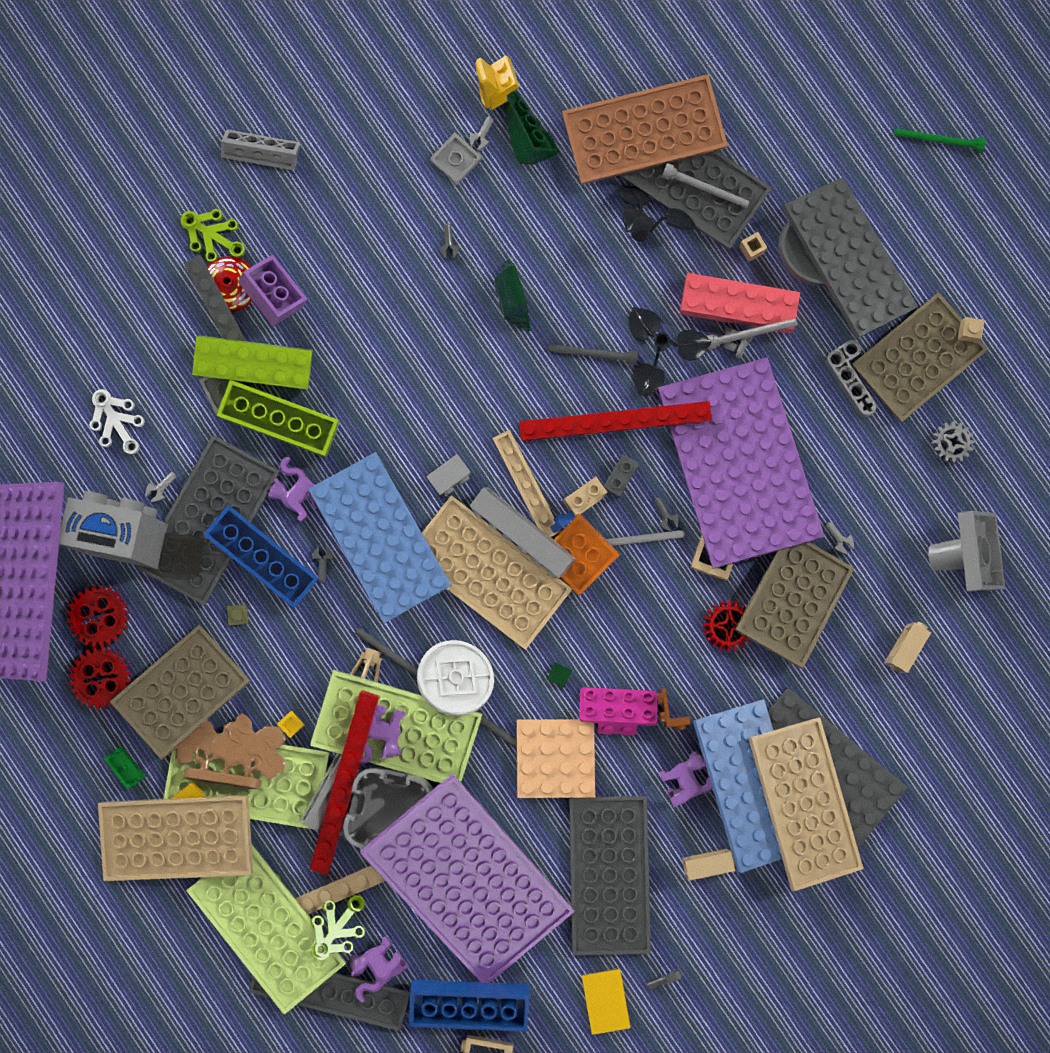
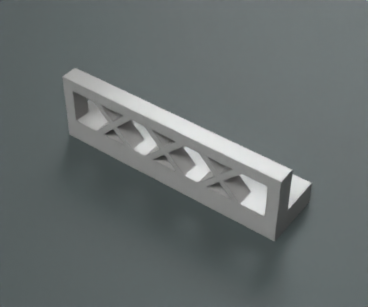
M226 129L221 141V158L295 171L300 142Z
M336 754L299 821L315 831H318L323 822L342 754Z

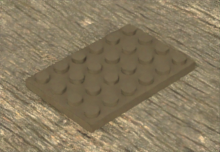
M939 292L851 365L900 423L988 350L981 340L977 343L958 340L962 318Z
M810 542L776 551L735 631L800 669L804 668L854 568Z
M198 625L112 699L110 703L162 760L251 681L209 634Z

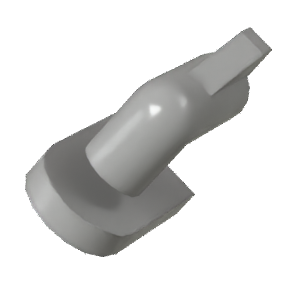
M728 327L725 329L726 335L738 332ZM753 337L742 339L740 345L734 343V341L724 343V347L733 352L737 350L736 357L741 358Z

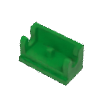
M124 746L115 749L112 754L104 758L126 789L133 788L147 777Z

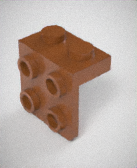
M666 688L659 689L660 693H656L657 703L662 707V712L659 713L660 724H664V728L673 727V730L686 729V725H690V717L670 719Z

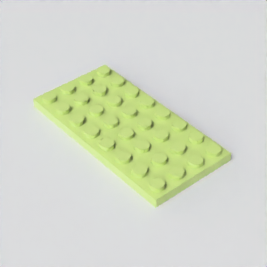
M333 670L310 742L311 746L342 754L359 693L361 690L379 695L378 705L386 706V712L382 714L381 720L390 722L396 709L406 713L405 718L400 720L398 745L402 750L401 755L393 758L385 757L382 760V747L385 744V740L369 738L367 743L371 747L373 754L369 761L370 763L442 783L452 773L460 782L462 781L483 715L482 713L475 711L464 716L446 715L431 707L422 695Z
M282 744L280 748L276 749V752L285 759L284 773L277 774L276 777L269 780L260 771H253L250 773V777L261 780L260 790L183 778L186 768L200 769L202 766L195 759L186 764L179 763L176 759L177 751L174 749L171 754L163 799H171L194 781L207 797L248 795L250 819L311 829L299 821L327 772L330 752ZM198 749L199 757H203V760H205L204 751ZM194 752L191 753L192 757L196 756ZM209 754L208 759H210L213 755ZM215 758L208 763L209 771L223 773L225 767L224 760ZM255 761L251 763V767L255 766ZM243 765L231 766L229 774L244 776Z
M252 845L254 874L202 877L186 891L282 1013L286 1014L343 967L346 962L338 952L330 953L323 960H318L312 956L311 946L315 942V931L311 926L310 916ZM318 947L317 951L319 953H322L323 949L321 947Z

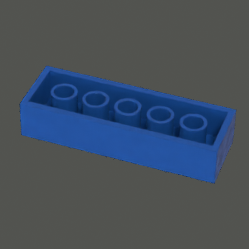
M229 505L226 506L203 534L293 608L298 605L319 579Z
M435 980L411 981L409 1027L528 1032L529 984Z

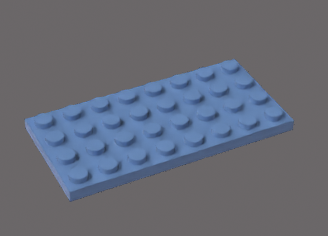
M376 452L308 489L383 623L392 620L451 586Z
M764 699L694 720L693 724L737 872L743 873L781 860V852L748 739L749 737L773 731Z

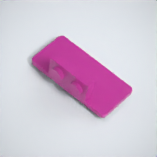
M583 687L580 689L579 720L581 722L598 723V733L605 735H636L637 725L655 726L657 724V692Z

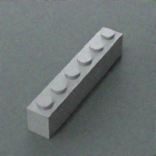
M483 488L471 503L470 507L474 509L473 513L488 520L487 524L491 528L499 529L506 540L514 541L521 552L529 553L532 556V560L540 566H545L547 572L554 578L563 577L577 559L490 488Z

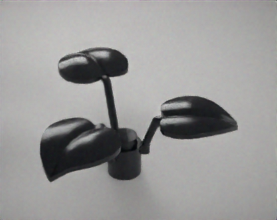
M634 186L621 187L619 191L621 199L629 205L639 206V210L627 208L623 213L626 232L632 231L631 237L634 240L644 242L648 233H652L663 220H666L668 225L678 229H696L692 218L686 212L676 208L667 209L666 215H663L653 225L652 219L642 213L643 205L650 203L649 196Z
M632 307L629 316V328L632 335L640 341H644L651 336L654 338V345L657 349L653 367L650 364L644 363L637 366L634 370L633 382L638 394L642 396L650 395L656 392L658 387H662L665 381V373L662 369L656 368L661 351H665L670 345H673L674 347H679L678 353L680 357L688 361H694L705 353L711 345V340L698 331L684 330L677 335V344L670 340L668 334L664 332L656 333L660 328V318L655 312Z

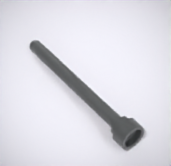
M554 344L547 346L549 352L625 360V363H629V365H637V350L622 353Z

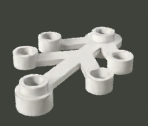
M97 390L92 396V402L96 408L93 420L89 424L90 428L93 431H100L102 429L100 419L104 409L107 419L103 436L99 440L100 444L103 447L111 446L112 439L110 437L114 425L124 441L123 450L130 455L136 454L140 448L139 443L130 438L120 421L132 423L136 427H142L145 423L144 418L140 415L132 416L114 412L111 405L123 407L126 411H132L135 404L130 399L113 398L106 390ZM105 396V401L99 402V398ZM127 402H131L130 408L125 407ZM137 418H141L140 424L135 423ZM98 422V428L94 429L93 424ZM108 438V444L104 445L103 439ZM131 444H134L135 449L132 451L129 450V446Z

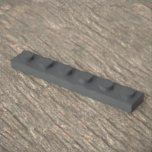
M199 255L183 263L223 339L246 341L202 256Z

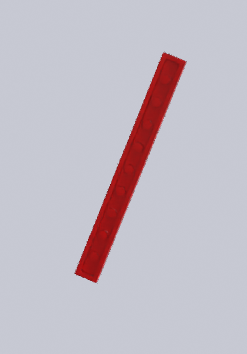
M710 401L519 421L521 441H532L711 422L712 416Z
M361 690L359 693L310 870L328 875L352 796L353 783L359 772L380 699L379 695Z

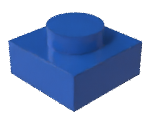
M571 511L566 515L563 513L559 514L553 519L555 523L550 526V529L553 533L557 532L573 520L575 516Z

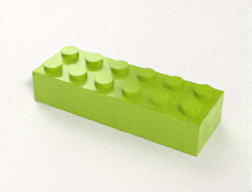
M198 335L196 336L192 375L308 389L313 350Z
M232 380L228 383L216 415L225 421L327 458L340 424L338 419Z

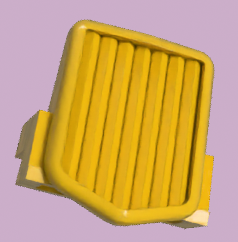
M506 55L492 65H489L481 57L476 60L475 66L481 101L486 108L491 107L494 110L508 101L506 95L519 88L511 59Z

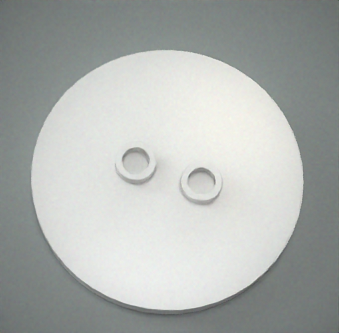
M450 640L436 644L425 653L418 666L417 683L421 695L435 710L446 715L464 716L479 710L489 699L494 686V673L489 660L478 648L463 641Z

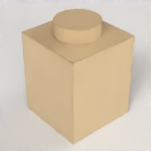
M758 232L742 240L739 245L748 262L761 256L767 250V246Z
M965 317L960 321L958 340L973 343L980 341L985 320Z

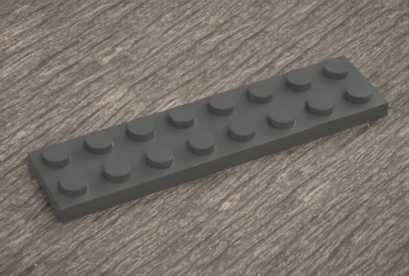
M335 972L297 1005L401 1031L410 991L383 985L380 990L374 993L364 991L365 1001L359 1002L355 996L356 988L363 983L375 984V982ZM253 976L249 993L271 998Z

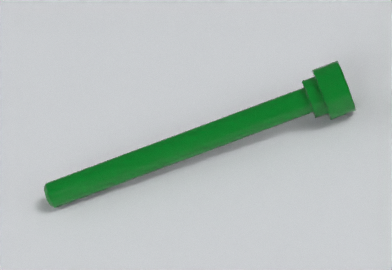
M894 129L893 134L898 137L969 147L971 150H975L976 153H983L986 142L985 138L980 137L967 140L903 129Z

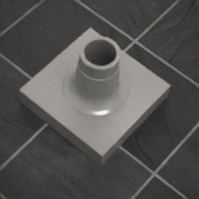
M980 511L958 513L961 539L931 544L929 546L931 568L933 571L964 569L967 591L1005 589L996 513Z

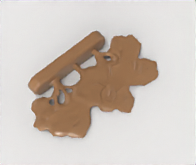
M241 713L234 722L224 725L222 733H216L212 723L207 720L175 748L177 751L176 759L181 764L189 763L195 759L202 766L200 769L186 768L183 778L260 790L261 780L250 777V773L255 770L260 771L269 780L276 777L277 774L284 773L285 759L276 752V749L281 747L286 738L282 734L281 728L265 726L254 733L252 721ZM198 749L204 751L205 760H203V757H199ZM192 752L195 753V755H196L195 757H192V756H191V753H192ZM212 754L213 756L208 759V755ZM215 758L224 760L225 767L223 773L209 771L208 763ZM255 761V766L251 767V763ZM243 765L244 776L229 774L231 766Z

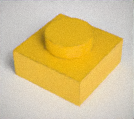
M290 711L277 723L290 738L305 725L293 711Z

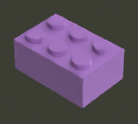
M274 255L267 257L244 271L238 281L272 326L277 325L301 310L307 301L306 296Z

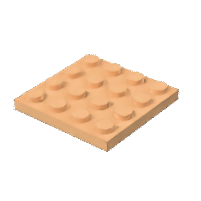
M579 719L516 720L517 798L595 797L594 723L581 722Z

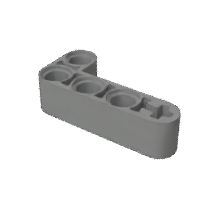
M850 340L833 350L826 357L825 365L856 413L862 418H867L875 412L876 403L849 363L861 351L860 344L857 341ZM847 346L853 347L855 354H849L846 350ZM832 356L837 357L839 364H833L830 358ZM842 372L849 374L850 379L848 381L842 379ZM857 388L860 391V396H854L851 389ZM862 397H864V400H863V401H861L860 403L857 402V401H859ZM868 405L870 408L864 411L863 407Z

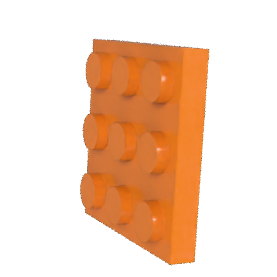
M578 514L554 539V541L577 558L562 579L579 596L620 556L617 550L581 514Z

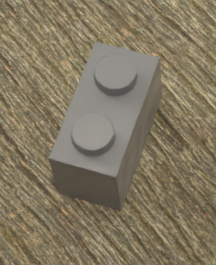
M456 454L426 477L440 497L443 495L447 497L455 491L454 487L459 483L463 485L470 480L471 471L459 455Z

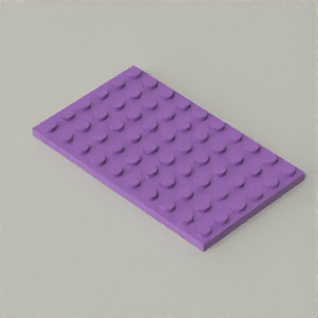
M768 357L658 387L663 406L710 401L711 422L669 426L712 569L825 537Z
M64 483L0 484V678L46 682Z
M453 773L360 850L361 855L480 982L490 983L575 912L565 898Z

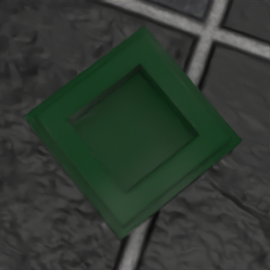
M555 662L547 680L564 688L572 670Z

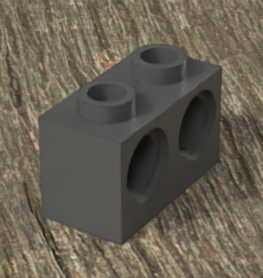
M623 454L603 486L606 491L619 499L638 468L639 463Z

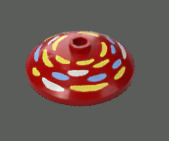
M225 256L216 259L207 266L231 313L246 308L252 302V299L238 283L242 273L251 268L246 261L233 256ZM225 279H230V283L224 284Z

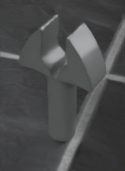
M445 224L444 246H439V251L444 259L447 260L446 252L450 247L453 251L454 260L458 255L460 246L453 244L451 224Z
M660 497L655 498L654 503L663 517L662 522L658 523V525L664 530L671 532L667 525V519L674 522L677 529L679 522L678 514H669Z
M318 546L312 555V559H317L319 562L318 581L324 583L326 582V562L329 559H333V555L326 546V555L322 559L319 554L320 546Z
M680 969L672 970L667 975L647 982V987L651 990L666 983L671 984L682 978L683 974Z

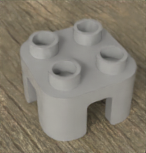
M372 767L362 771L354 780L351 792L353 793L352 803L344 822V833L347 840L356 847L364 848L432 791L429 782L419 776L380 767Z

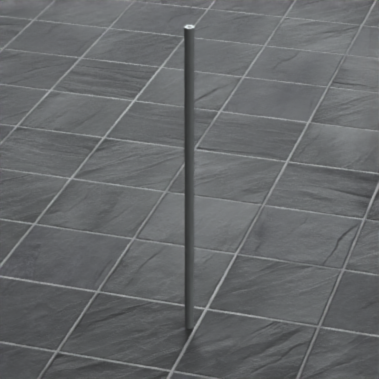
M360 627L357 629L356 635L417 677L418 669ZM482 715L480 721L482 725L517 749V739Z

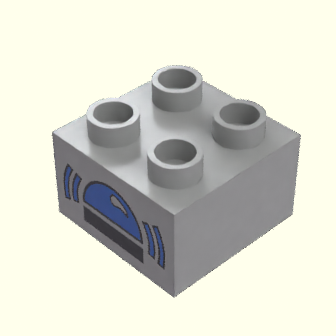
M84 491L82 500L68 497L60 528L59 545L85 555L158 569L168 524L156 519L157 509L144 506L142 502L121 498V501L118 502L108 499V496L100 493Z

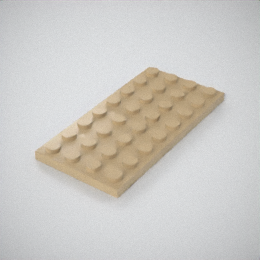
M452 495L422 532L451 584L447 590L525 650L572 591L570 586L558 577L554 578L544 566L536 564L531 556L521 552L513 542L506 540L500 532L491 528L487 522L475 515Z
M814 718L749 737L791 891H797L862 870L863 865L821 718Z
M248 795L98 803L103 881L254 874Z

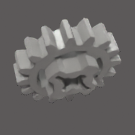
M952 421L949 426L946 422L943 424V428H937L939 433L933 434V437L936 438V440L931 442V444L936 445L933 452L938 451L937 457L943 456L944 462L950 459L951 463H955L956 458L961 462L963 457H969L967 451H973V448L970 447L971 444L975 443V441L970 440L973 433L968 434L969 428L963 429L962 423L956 426L955 421ZM948 430H953L951 435L944 433ZM955 439L954 443L956 445L952 446V442L950 440ZM955 450L962 451L960 454L952 455Z

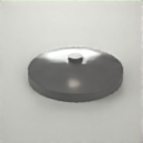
M788 222L780 233L778 243L779 254L784 266L799 281L808 285L824 286V281L790 222Z

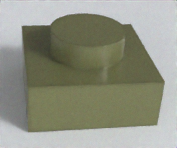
M247 604L227 606L229 625L249 624Z

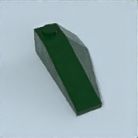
M514 90L506 95L508 101L503 103L512 149L519 163L534 165L557 155L560 151L549 132L545 133L539 126L541 124L538 118L535 119L529 113L530 108L519 93Z

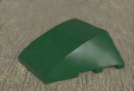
M510 259L506 260L493 283L504 319L528 332L532 331L529 323L527 302L516 266Z

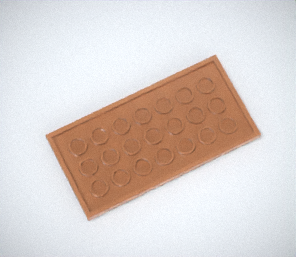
M709 74L562 111L581 185L728 147Z

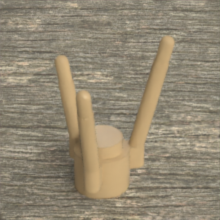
M366 648L365 652L361 653L360 659L350 675H355L363 662L366 665L361 678L365 679L369 667H374L376 664L374 682H378L382 658H379L381 653Z

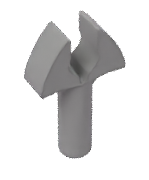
M491 117L486 118L479 133H470L471 147H473L475 141L480 139L481 144L477 149L478 152L489 145V141L485 139V136L494 121Z
M170 472L158 485L149 483L145 496L148 497L151 492L157 491L156 497L151 502L164 500L166 497L163 496V490L177 477L176 474Z
M828 522L825 525L837 541V546L834 547L836 551L848 554L843 548L842 542L847 543L852 550L854 549L852 535L843 537L832 522Z

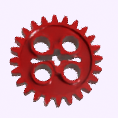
M93 585L92 591L86 587L85 594L79 591L80 598L73 597L76 603L75 605L69 604L73 609L67 612V614L72 615V618L67 619V622H72L73 624L69 629L76 630L73 636L80 635L79 642L85 640L86 646H89L92 642L93 647H97L98 643L101 647H105V642L108 645H112L111 639L119 641L117 635H125L122 628L128 629L129 627L124 623L131 620L126 618V615L131 612L124 609L129 604L122 603L125 597H117L119 591L112 593L111 587H108L105 591L104 585H101L99 590L96 585ZM105 598L108 601V606L102 609L100 601ZM88 606L90 613L85 617L82 614V609ZM114 608V612L102 615L100 620L93 619L83 624V621L96 617L97 612L103 614ZM113 616L115 624L110 627L107 624V619ZM92 624H96L98 628L95 634H91L89 631Z
M94 647L93 653L90 650H86L87 656L80 654L81 661L74 660L77 667H70L74 674H70L68 677L74 678V681L70 682L69 685L75 686L71 693L77 692L78 694L75 699L83 698L81 704L84 705L88 702V708H92L95 704L96 710H99L101 705L104 709H108V703L111 707H114L110 701L127 687V683L133 682V680L128 679V676L133 673L126 670L130 667V664L124 665L123 663L126 658L119 659L120 652L113 655V649H109L107 653L106 647H102L100 652L97 647ZM107 662H111L113 665V669L109 673L104 668ZM89 665L94 669L91 676H88L85 672L86 667ZM100 675H118L116 678L103 679L102 681H92L84 683L85 679L100 677ZM110 681L116 683V689L112 692L108 689ZM92 684L97 687V692L94 695L89 693V686Z

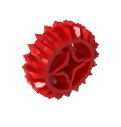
M727 600V606L724 605L723 601H720V608L716 604L712 605L715 611L713 612L708 609L707 613L711 616H704L703 618L709 621L708 624H702V627H708V630L704 631L703 634H710V637L706 640L707 642L712 639L714 640L712 647L720 644L719 651H722L724 646H726V652H730V646H732L734 651H737V644L744 648L745 646L742 641L750 642L743 635L736 641L731 642V637L736 627L731 628L728 632L724 626H719L726 624L728 621L733 626L738 625L733 620L732 611L742 617L745 605L737 608L739 603L735 601L733 606H731V600ZM726 610L724 621L713 623L717 614ZM714 629H720L724 632L725 641L716 636Z

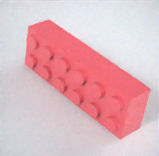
M687 273L679 314L757 328L796 319L800 292ZM794 327L777 331L791 334Z

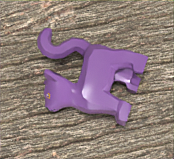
M284 457L279 464L280 470L288 476L297 475L298 481L287 491L284 484L275 478V483L271 486L268 497L281 500L287 508L298 514L297 519L299 522H303L308 515L301 504L306 499H309L314 509L318 507L308 490L315 484L308 479L300 468H288L287 464L290 461V457Z
M378 705L368 739L385 740V744L382 747V760L385 757L393 758L400 756L402 753L398 745L400 720L405 718L406 713L396 709L390 722L381 720L382 714L386 712V706ZM368 743L366 744L365 755L362 758L361 764L369 762L373 756L372 749Z
M693 751L687 761L676 765L672 770L668 772L664 770L659 771L663 781L673 779L678 781V789L670 788L667 790L673 807L687 802L692 797L708 793L713 789L710 777H708L706 785L701 786L693 773L706 767L704 757L698 751Z
M387 936L382 939L381 945L368 949L362 956L353 955L349 958L352 970L351 976L358 977L369 967L376 978L375 984L363 983L356 988L355 996L359 1002L365 1001L364 991L374 993L380 990L393 977L400 975L410 967L404 959L401 960L402 958L398 952L393 954V958L390 961L385 958V953L393 945Z

